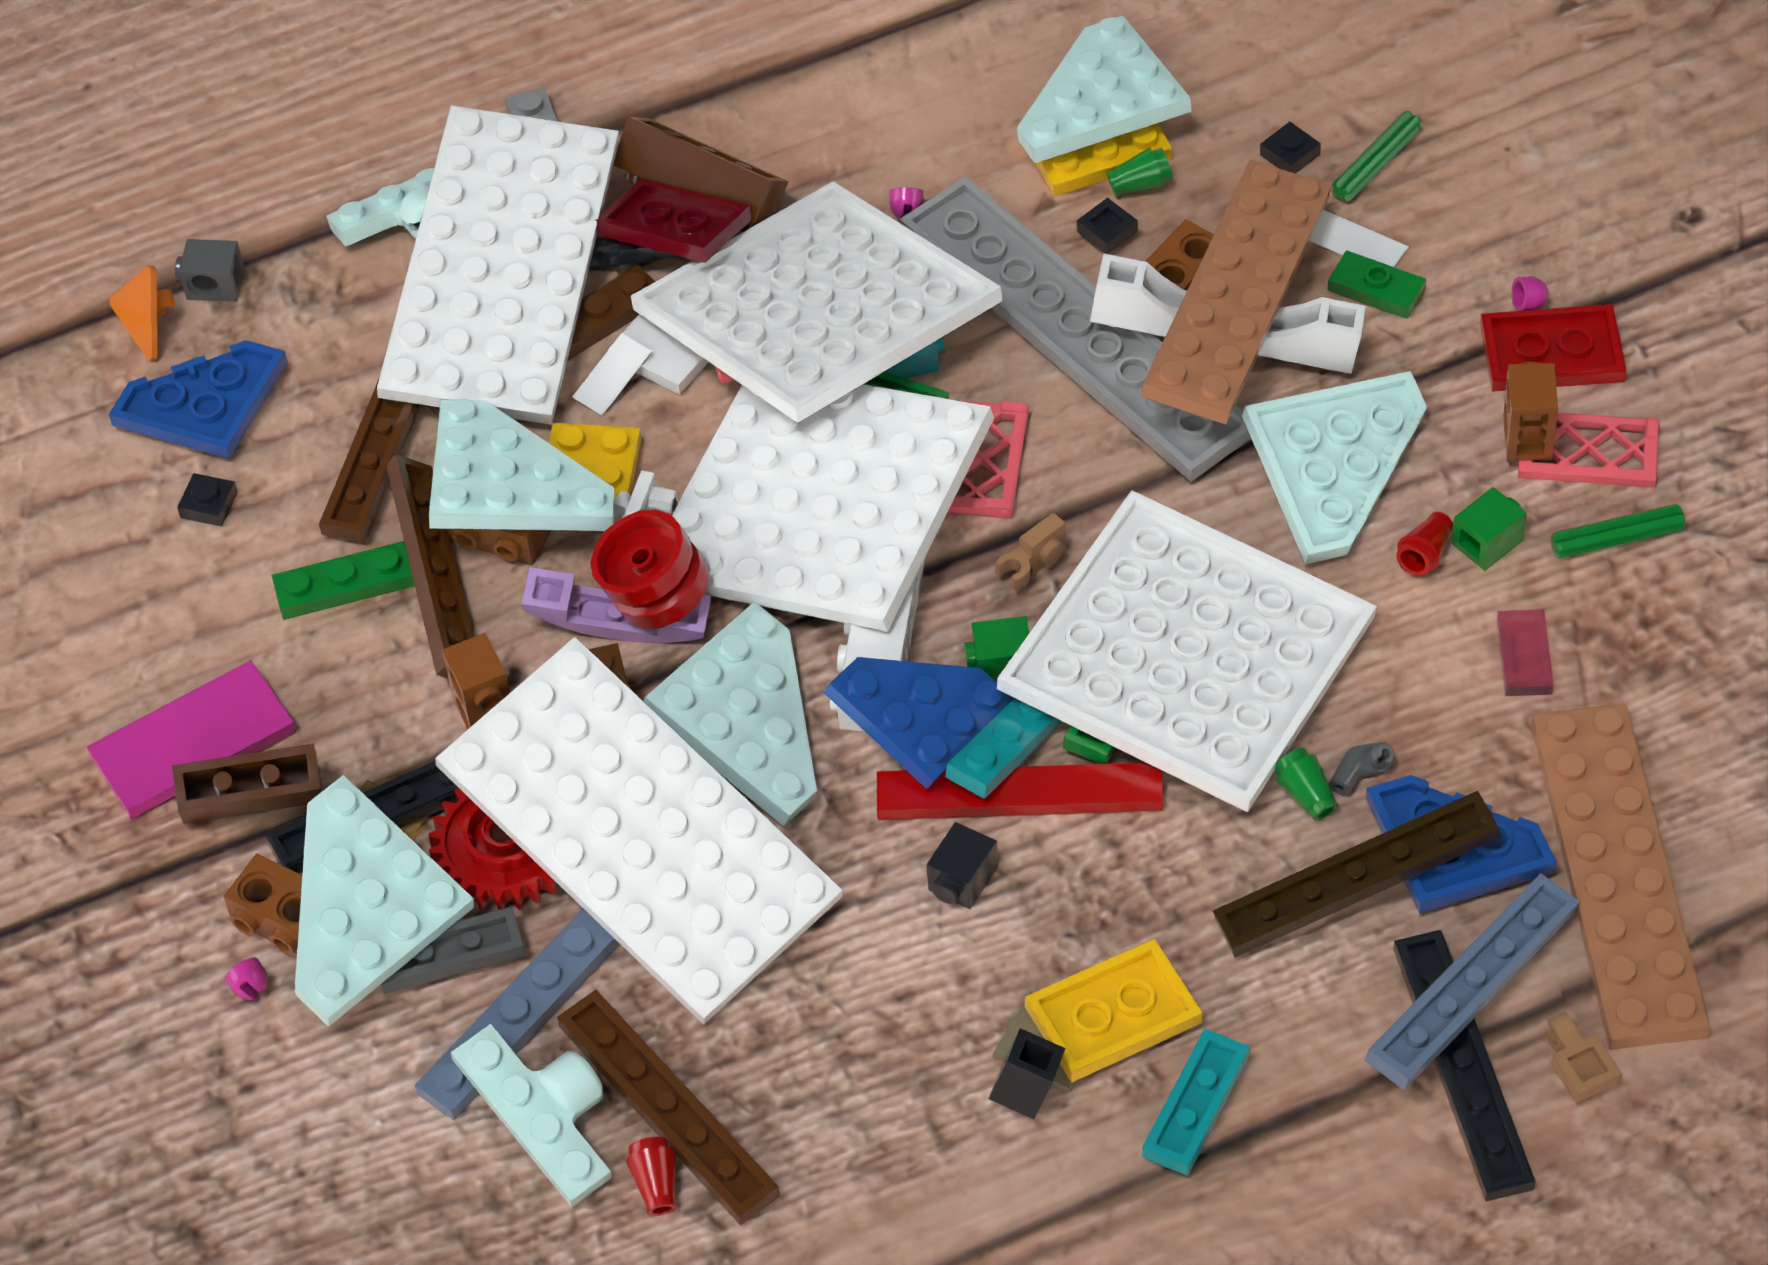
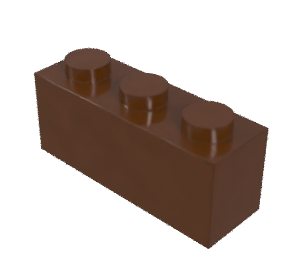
M314 743L172 765L177 808L183 824L307 805L308 802L323 791L319 760Z

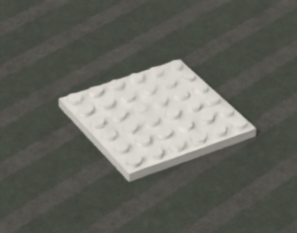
M831 182L735 236L706 263L691 261L631 295L634 311L798 423L1002 302L1001 286L840 185Z
M862 384L797 423L742 385L672 514L689 536L690 541L707 561L710 577L705 595L749 604L755 602L759 606L888 632L994 420L991 407Z
M1131 490L999 675L997 689L1248 812L1274 773L1276 763L1285 756L1375 617L1377 606Z

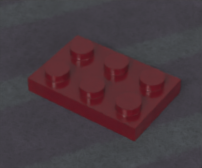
M641 178L595 221H597V235L615 239L621 243H631L650 248L656 252H665L685 257L694 262L706 263L751 221L750 205Z

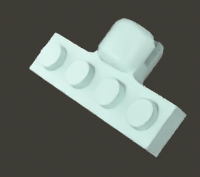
M434 168L422 170L414 178L398 185L385 186L377 194L359 202L354 201L342 205L338 211L326 215L330 229L345 247L397 225L404 226L416 239Z
M491 1024L451 1052L453 1062L571 1208L612 1178L610 1169L574 1126L579 1116L603 1098V1086L598 1075L581 1055L574 1051H567L544 1069L531 1071L526 1068Z

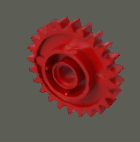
M457 788L455 790L458 802L443 801L442 807L445 816L433 817L435 831L430 832L428 835L431 849H429L430 857L470 896L476 897L479 909L483 910L490 901H494L497 909L501 910L504 909L508 901H513L516 908L521 910L523 900L526 897H530L539 904L541 903V890L545 889L553 894L557 893L555 880L513 840L501 842L511 838L461 789Z

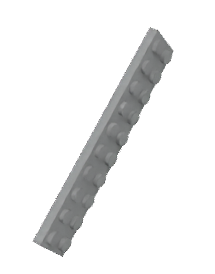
M966 176L900 219V224L1001 286L1002 302L991 307V309L1190 482L1251 439L1242 417L1243 410L1236 404L1227 424H1223L1141 397L1143 382L1162 342L1150 333L1090 322L1096 286Z

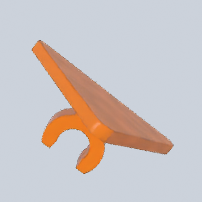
M152 265L146 266L109 299L111 308L149 361L156 360L158 357L157 317L166 314L165 308H174L176 306L170 289L157 291V270Z

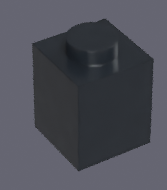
M954 822L926 864L928 890L945 903H957L971 909L999 867L997 840Z
M1020 1028L1001 1065L988 1099L1035 1119L1054 1081L1066 1048Z

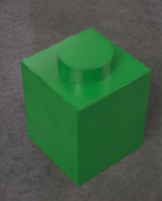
M1492 487L1454 516L1452 545L1486 571L1523 541L1527 513L1515 499L1506 497L1496 488Z
M1027 616L971 623L972 641L964 642L966 666L982 668L997 682L999 675L1030 633Z

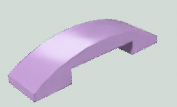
M529 567L521 609L546 622L591 636L628 642L672 643L704 638L711 601L710 595H704L695 609L680 621L663 628L642 629L629 624L602 589L574 585L575 574Z

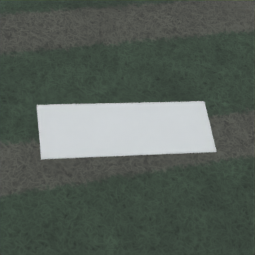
M1323 210L1310 239V242L1342 256L1348 250L1392 267L1396 265L1409 247L1326 210Z

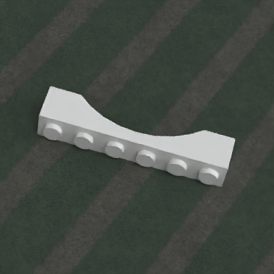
M1103 254L1090 322L1150 333L1157 336H1166L1187 291L1163 277L1148 262ZM1321 297L1303 304L1279 308L1258 355L1352 374L1362 334L1366 306Z

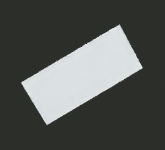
M621 333L572 398L602 416L652 350Z

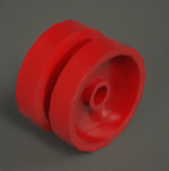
M657 509L640 510L620 518L605 530L594 546L590 561L593 578L610 598L620 614L629 624L642 629L663 628L680 621L695 609L706 593L710 577L707 561L690 541L689 536L671 514Z

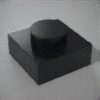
M1289 121L1260 143V156L1275 167L1296 174L1320 155L1321 143Z
M1107 197L1077 220V232L1105 254H1109L1138 232V220Z
M193 473L177 506L180 518L222 527L238 493L235 481Z

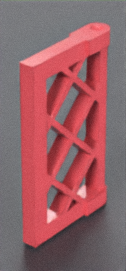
M962 401L991 407L994 420L989 431L1000 441L983 452L978 450L967 472L968 474L983 464L994 476L978 487H975L965 477L961 485L969 493L963 497L955 496L947 513L1010 518L1013 515L1029 406L1020 402L988 403ZM1001 420L1014 421L1013 432L1006 436L995 424ZM1008 448L1010 451L1007 468L1001 471L989 459ZM1000 483L1004 485L1002 499L986 498L984 496L985 493Z
M1558 412L1556 426L1559 428L1556 429L1555 440L1566 433L1581 447L1566 458L1554 448L1552 459L1557 464L1524 460L1519 461L1518 478L1655 488L1658 431L1660 429L1659 419ZM1575 428L1602 429L1604 431L1588 441ZM1620 431L1644 432V438L1634 445ZM1610 437H1613L1626 449L1625 452L1612 461L1596 448ZM1588 453L1603 467L1572 464ZM1633 456L1643 464V470L1618 468Z

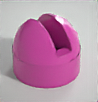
M900 187L889 191L890 209L898 219L903 217V211H909L910 213L924 203L922 189Z
M1532 276L1515 278L1511 292L1514 308L1516 311L1542 308L1548 300L1549 292L1547 285L1542 280Z
M256 957L239 962L225 976V981L232 992L244 1000L258 998V991L265 992L268 986L266 970Z

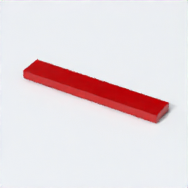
M1146 762L1016 767L985 799L946 778V771L928 789L907 770L877 771L878 820L1163 811L1162 770Z

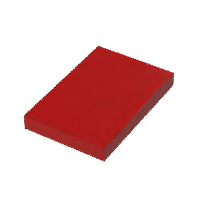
M1613 304L1481 314L1480 327L1492 392L1506 391L1508 364H1521L1530 361L1554 363L1556 387L1626 381L1627 371Z

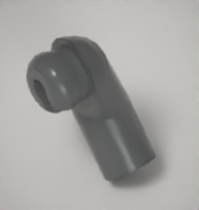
M1385 742L1363 744L1350 748L1345 753L1329 782L1330 789L1338 795L1349 796L1359 778L1382 773L1392 765L1395 759L1393 748Z

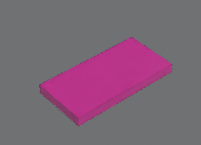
M250 660L88 745L87 750L91 759L132 820L176 796L172 765L259 752L295 733L296 727L285 708Z

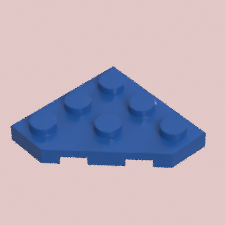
M244 340L230 345L231 352L209 360H206L203 355L172 366V373L148 381L146 376L130 381L108 414L111 424L115 427L230 459L288 361L285 351Z
M857 657L829 683L823 692L926 789L946 771L947 763L1014 700L1012 696L998 690L997 682L982 668Z
M1413 775L1366 788L1367 803L1382 834L1465 796L1456 792L1453 797L1430 788L1429 781ZM1486 804L1499 826L1501 838L1404 881L1419 914L1533 880L1540 873L1544 876L1555 873L1557 861L1538 823L1522 817L1515 821L1492 812V806Z

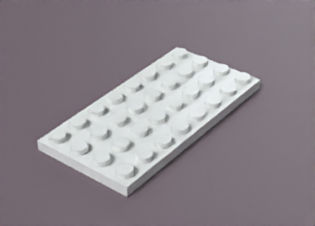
M450 106L377 385L378 398L440 407L441 400H486L512 419L552 425L596 241L597 221L595 220L598 219L603 211L619 143V131Z
M576 637L571 639L435 758L436 766L703 1025L842 898L843 890Z

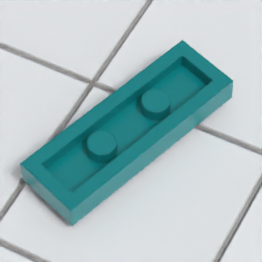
M1015 698L947 763L945 777L985 799L1063 721Z
M1204 1028L1142 1146V1158L1186 1176L1190 1174L1250 1057V1046Z

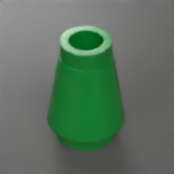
M1149 147L1115 167L1114 170L1106 172L1115 196L1164 188L1165 182L1173 180L1172 172L1162 147L1153 151Z
M1298 748L1286 754L1276 763L1275 772L1278 775L1276 782L1312 816L1314 821L1326 818L1337 809L1338 803L1334 799V795L1315 754H1309L1306 748Z

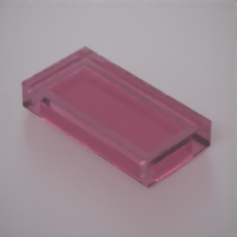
M1544 609L1497 611L1496 622L1505 696L1552 695L1554 685Z

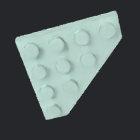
M1123 15L1110 17L1083 29L1018 125V141L1033 162L1038 163L1192 112L1191 99Z
M1411 371L1245 406L1242 415L1305 564L1348 555L1427 408Z
M441 400L429 508L430 528L605 531L613 525V486L486 400Z
M753 602L644 698L643 702L719 774L781 825L785 826L811 802L817 788L790 630L761 606Z
M344 775L307 803L295 977V995L328 1027L474 908V898Z

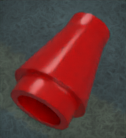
M1433 512L1424 522L1399 540L1396 558L1399 565L1405 571L1421 576L1437 568L1448 537L1453 531L1454 524L1451 518L1442 512Z
M648 1137L635 1141L628 1147L630 1156L627 1157L626 1163L645 1203L647 1214L650 1216H660L673 1212L677 1208L675 1201V1150L669 1147L668 1140L665 1137Z

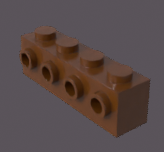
M627 118L613 166L626 171L624 178L634 183L643 178L750 205L751 221L740 230L742 232L778 212L789 182L649 118Z

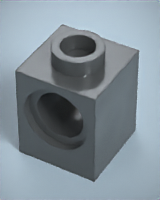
M187 239L183 256H178L175 262L176 281L182 282L186 299L237 302L245 270L238 242Z

